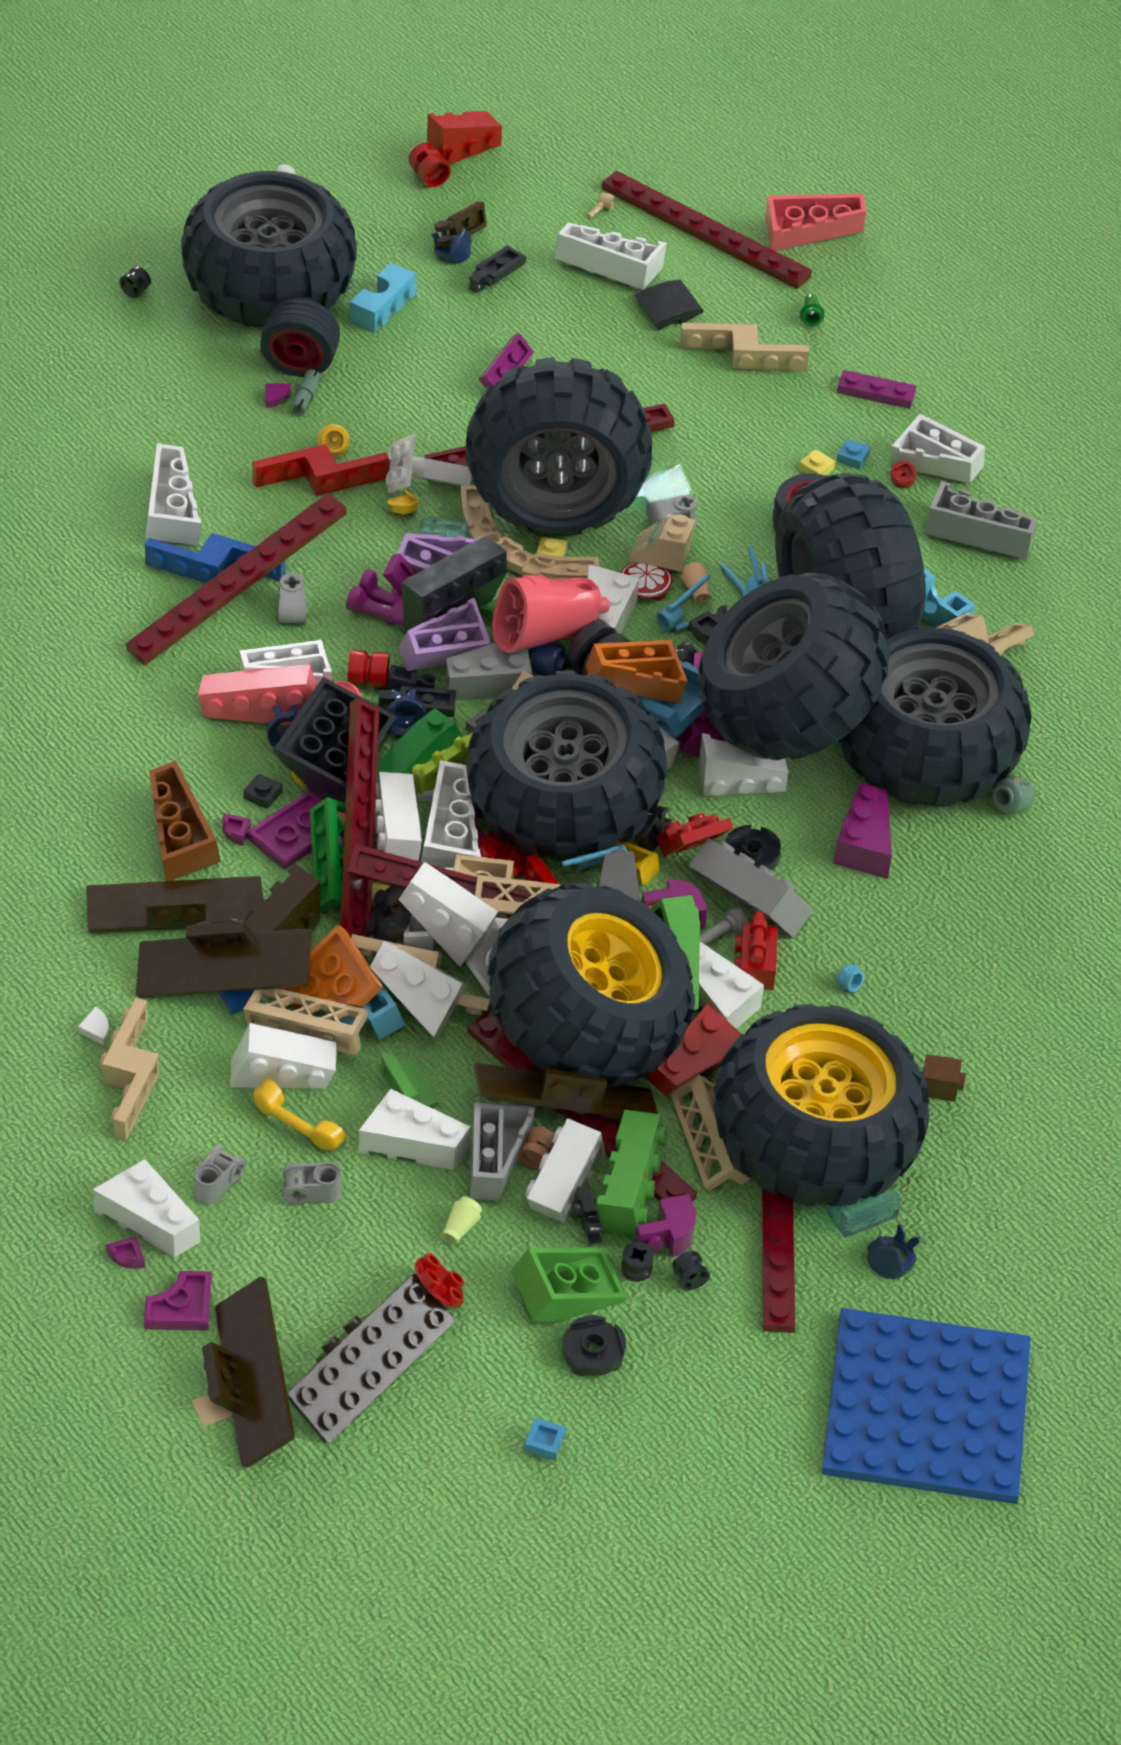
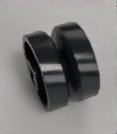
M603 620L592 621L584 626L569 644L565 656V664L569 670L575 671L576 675L586 676L588 675L586 664L594 644L631 641L617 633L616 629Z

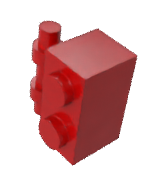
M755 912L750 924H743L742 935H736L735 953H740V958L735 957L734 965L764 985L763 989L773 990L776 976L778 927L767 926L765 914Z

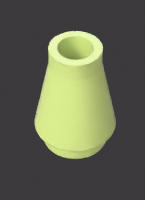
M465 1196L461 1197L459 1201H455L446 1227L441 1234L442 1237L449 1243L458 1244L459 1240L481 1219L482 1207L475 1200Z

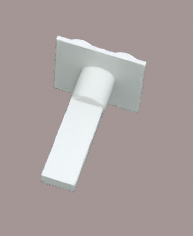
M415 434L393 442L389 449L391 464L386 476L387 494L410 487L411 477L456 486L470 485L471 473L467 466L413 456Z

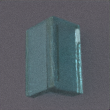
M680 464L666 467L646 478L645 482L642 483V489L638 496L642 495L648 506L652 501L690 494L692 490Z
M896 1190L888 1193L883 1192L874 1198L873 1196L867 1199L859 1198L856 1204L836 1207L829 1206L827 1214L843 1237L847 1238L897 1218L901 1197Z

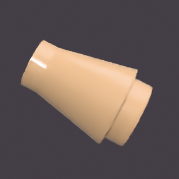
M698 562L690 563L682 569L681 578L688 590L707 575V569ZM708 581L692 594L696 603H704L709 600Z

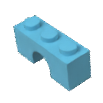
M390 263L377 275V293L363 289L350 301V322L376 332L382 325L388 322L395 312L402 308L406 301L414 297L417 291L416 273Z
M924 569L926 583L925 609L922 616L924 620L934 627H938L965 613L974 614L975 604L956 590L942 599L934 587L935 576Z

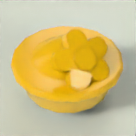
M336 424L327 425L320 431L318 446L326 444L333 456L345 453L349 447V434L342 426Z
M405 489L403 492L406 495L394 497L387 501L391 512L401 513L402 516L416 511L420 502L410 491Z

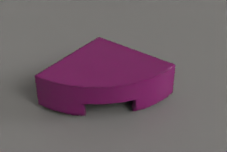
M265 383L266 407L276 406L279 401L287 399L291 393V383Z
M223 813L222 822L225 835L232 842L243 846L246 840V831L251 827V819Z
M136 1237L105 1245L107 1255L116 1264L131 1269L145 1268V1260Z

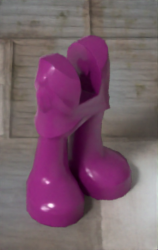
M366 569L360 579L359 586L354 585L350 590L346 601V609L355 613H366L384 617V621L387 624H397L404 627L402 595L391 593L379 587L377 573Z

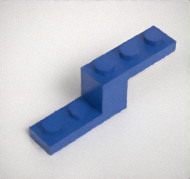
M211 533L197 553L149 538L145 543V564L207 583L256 546ZM285 561L264 577L280 581L282 576L285 575Z

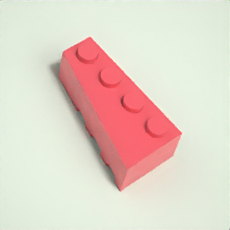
M864 194L768 196L765 220L770 249L776 251L863 232L867 212Z
M311 664L203 675L198 697L204 717L268 723L276 717L272 709L274 705L279 706L283 713H287L290 706L297 704L298 714L316 688V682ZM286 721L280 723L279 725L290 726L292 722Z

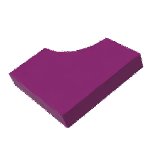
M179 1271L177 1281L170 1289L159 1295L146 1296L144 1329L209 1330L212 1272Z

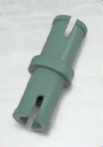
M307 370L302 383L297 385L295 389V397L289 406V410L293 413L297 406L298 409L294 414L296 416L304 415L308 403L315 397V389L321 380L320 373H317L314 379L312 378L316 372L315 370Z

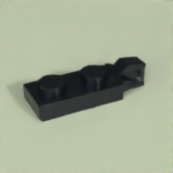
M505 246L476 265V269L472 273L473 275L469 277L468 289L478 293L484 290L486 285L490 287L526 264V256L509 246Z
M401 686V689L395 690L404 697L408 691L416 689V700L424 704L427 714L437 709L445 716L454 718L455 690ZM380 690L378 706L386 710L390 703L395 701V698L390 693L391 691ZM407 705L401 706L395 711L396 713L416 714V710Z

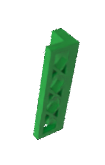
M328 797L310 809L313 876L320 881V912L322 913L327 912L336 905L341 906L343 870L340 867V859L343 861L344 848L339 842L338 835L341 834L344 839L345 825L338 818L337 811L345 813L346 803Z

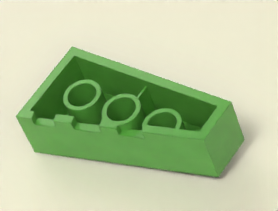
M624 1110L616 1136V1149H619V1151H612L609 1160L610 1175L605 1174L602 1183L604 1187L603 1195L598 1196L596 1203L603 1233L635 1237L637 1225L648 1223L649 1208H646L648 1199H653L655 1181H652L654 1172H659L661 1154H658L660 1145H665L667 1137V1127H664L662 1124L661 1114Z

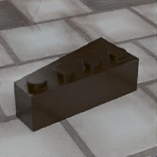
M294 863L287 870L290 876L283 883L277 881L270 888L272 894L263 904L257 901L250 909L245 921L246 925L253 933L314 928L320 920V881Z

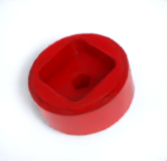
M907 461L895 463L890 473L891 482L899 488L912 486L916 480V468Z

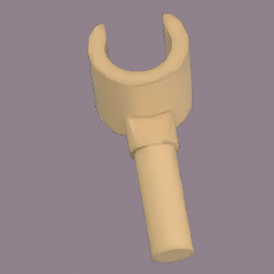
M602 193L598 204L587 214V217L591 219L603 208L612 210L615 205L613 201L615 196Z

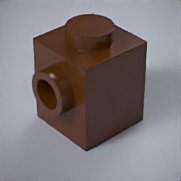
M926 1054L923 1074L929 1098L955 1102L957 1090L963 1091L966 1073L960 1072L962 1060Z

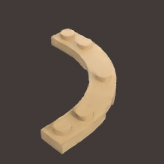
M461 485L462 517L467 532L474 539L487 536L507 551V569L521 575H535L539 573L546 578L587 579L588 564L599 567V557H560L539 552L533 555L524 551L522 545L516 543L508 536L503 537L499 533L497 525L491 516L489 505L482 499L475 485Z

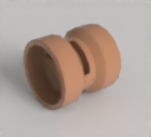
M543 1127L531 1128L526 1136V1143L522 1145L519 1151L518 1158L520 1162L530 1169L539 1170L544 1154H550L554 1146V1134Z

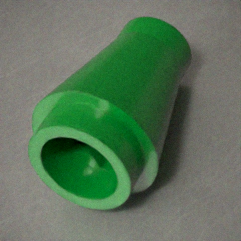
M808 294L804 298L800 318L808 326H817L824 319L825 313L818 297L815 294Z

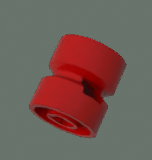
M426 142L421 143L410 152L408 162L425 185L435 188L447 181L451 174V167L434 145Z
M350 650L347 682L358 686H363L365 682H369L371 687L387 688L390 653L373 652L369 656L367 651Z

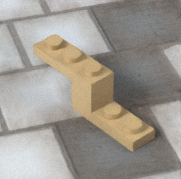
M682 323L681 349L730 350L732 369L807 371L809 345L759 344L757 324Z
M965 613L936 627L962 631L976 639H982L995 647V651L999 655L1004 654L1005 649L1020 646L1025 643L1026 639L1034 636L1032 625L1014 623L988 636L983 615Z
M353 934L351 937L362 955L374 957L375 951H379L383 940ZM392 943L440 969L443 953ZM462 993L457 1002V1005L466 1006V1013L481 1016L483 1010L491 1011L492 1008L491 999Z
M135 998L131 1008L125 1009L122 1025L119 1030L114 1031L110 1043L111 1047L108 1052L102 1054L99 1063V1069L102 1070L103 1083L124 1089L122 1102L119 1107L114 1108L110 1123L114 1125V1138L123 1141L127 1140L160 1074L159 1054L134 1047L148 1021L147 1000Z

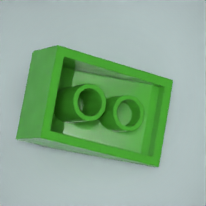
M603 1247L528 1248L510 1271L534 1322H560L624 1302L628 1298Z

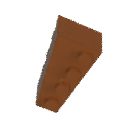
M174 761L150 770L161 857L167 881L175 880L221 862L217 841L177 762Z

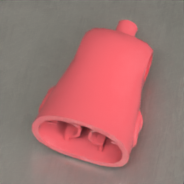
M539 573L523 575L519 578H508L503 583L497 598L492 622L493 637L497 646L506 653H514L560 640L573 639L584 626L592 621H596L599 614L609 611V600L606 597H601L599 587L592 580L586 578H546Z

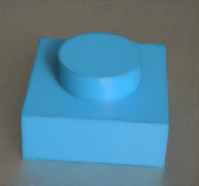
M847 439L837 453L836 461L861 469L870 455L871 447Z
M535 1418L525 1442L524 1451L556 1460L566 1435V1427Z

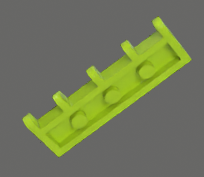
M472 733L462 738L460 736L454 739V745L441 752H434L432 759L427 763L416 764L412 767L415 792L423 795L424 792L435 788L440 760L466 765Z

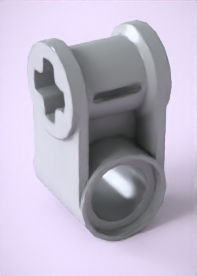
M683 494L673 498L652 501L646 507L645 512L651 525L669 514H682L688 518L695 519L696 526L697 517L695 510L697 509L698 502L694 496Z
M289 573L280 579L278 623L306 624L304 580L298 574Z
M215 1146L207 1158L194 1171L195 1199L204 1205H211L219 1201L222 1195L243 1174L246 1167V1159L241 1156L236 1158L226 1153L222 1146Z
M293 1163L283 1169V1178L286 1180L283 1199L289 1204L332 1203L339 1200L342 1196L341 1170L334 1163Z

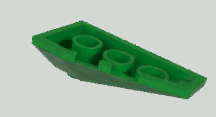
M437 709L432 710L421 718L378 762L376 783L378 782L379 772L413 774V766L427 763L432 759L434 752H441L454 745V739L459 736L463 737L457 724Z

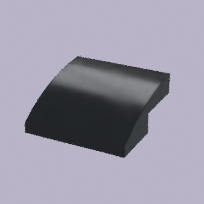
M681 279L662 282L635 294L637 302L658 331L678 319L681 323H686L704 312Z

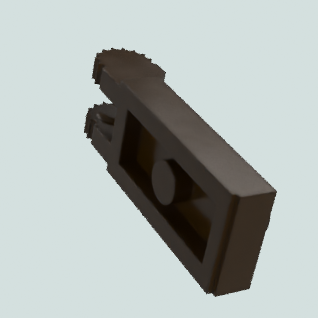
M477 201L448 217L447 220L436 223L434 225L436 232L449 230L448 235H442L436 240L437 245L442 247L450 245L451 237L459 235L463 229H466L472 235L486 227L484 202Z

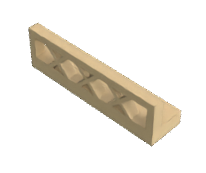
M478 875L475 896L498 911L494 918L508 919L504 914H513L524 903L515 902L509 895L515 888H523L531 895V897L525 900L527 901L547 889L552 891L561 885ZM482 883L495 884L501 894L494 899L481 898ZM502 885L510 887L505 890Z
M279 988L255 990L244 1007L247 1027L249 1023L333 1041L336 1042V1051L357 1055L361 1048L359 1031L368 1017L367 1009ZM262 996L272 997L276 1000L268 1004L259 1003ZM297 1003L301 1004L302 1008L290 1011L286 1010L285 1006ZM321 1009L330 1013L322 1017L312 1015L313 1012ZM347 1016L356 1017L352 1025L340 1023L339 1019Z
M698 1074L670 1095L705 1189L711 1191L729 1178L742 1185L751 1178L749 1174H745L728 1155L724 1138L720 1139L714 1112L715 1084ZM693 1091L694 1096L690 1107L684 1106L682 1097ZM696 1114L702 1115L703 1118L699 1130L692 1128ZM705 1137L711 1139V1145L707 1154L701 1152V1146ZM713 1161L719 1162L722 1171L711 1178L709 1172Z

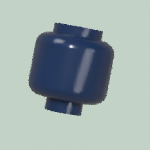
M553 642L528 650L532 672L542 676L556 675L557 671H566V649L564 646Z

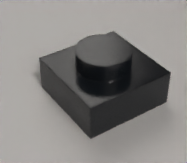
M258 773L243 790V798L268 809L283 792V787L281 783Z

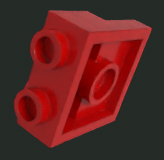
M703 812L689 817L688 823L680 825L679 821H675L663 826L664 831L657 835L656 839L665 858L703 845L708 838L714 841L732 830L733 825L730 818L720 821L716 814L705 817Z

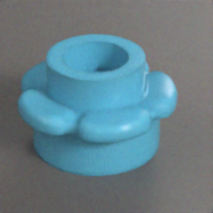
M850 964L843 967L837 976L838 985L842 991L856 992L864 981V973L859 970L857 965Z

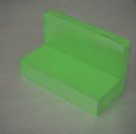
M392 1051L381 1055V1075L389 1089L430 1108L438 1106L439 1100L414 1059L399 1063Z

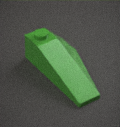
M692 895L664 898L659 900L650 909L669 926L676 935L680 948L687 955L693 975L691 982L693 984V994H695L693 1011L695 1013L699 1010V911Z

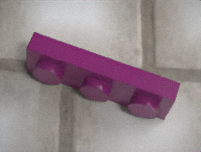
M520 333L513 335L479 377V381L486 389L490 385L494 386L497 382H500L503 374L518 365H524L534 353Z
M843 370L837 393L911 409L917 386L861 374L855 371Z

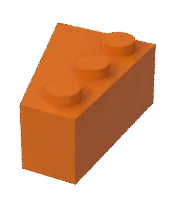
M671 640L594 644L586 664L589 675L595 674L613 681L616 688L623 687L637 696L674 703L680 702L688 682Z

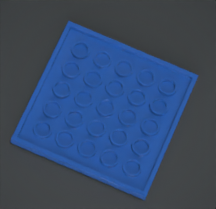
M841 1308L822 1475L1017 1504L1020 1489L1031 1336Z

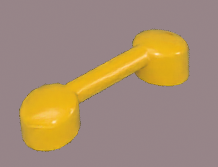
M266 1078L254 1090V1102L266 1116L272 1115L310 1138L316 1147L325 1151H333L345 1141L346 1133L337 1124L330 1121H321L314 1127L281 1107L285 1102V1098L281 1089L273 1080Z

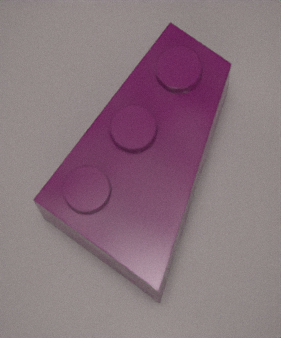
M860 782L837 839L833 864L888 879L892 849L887 790Z

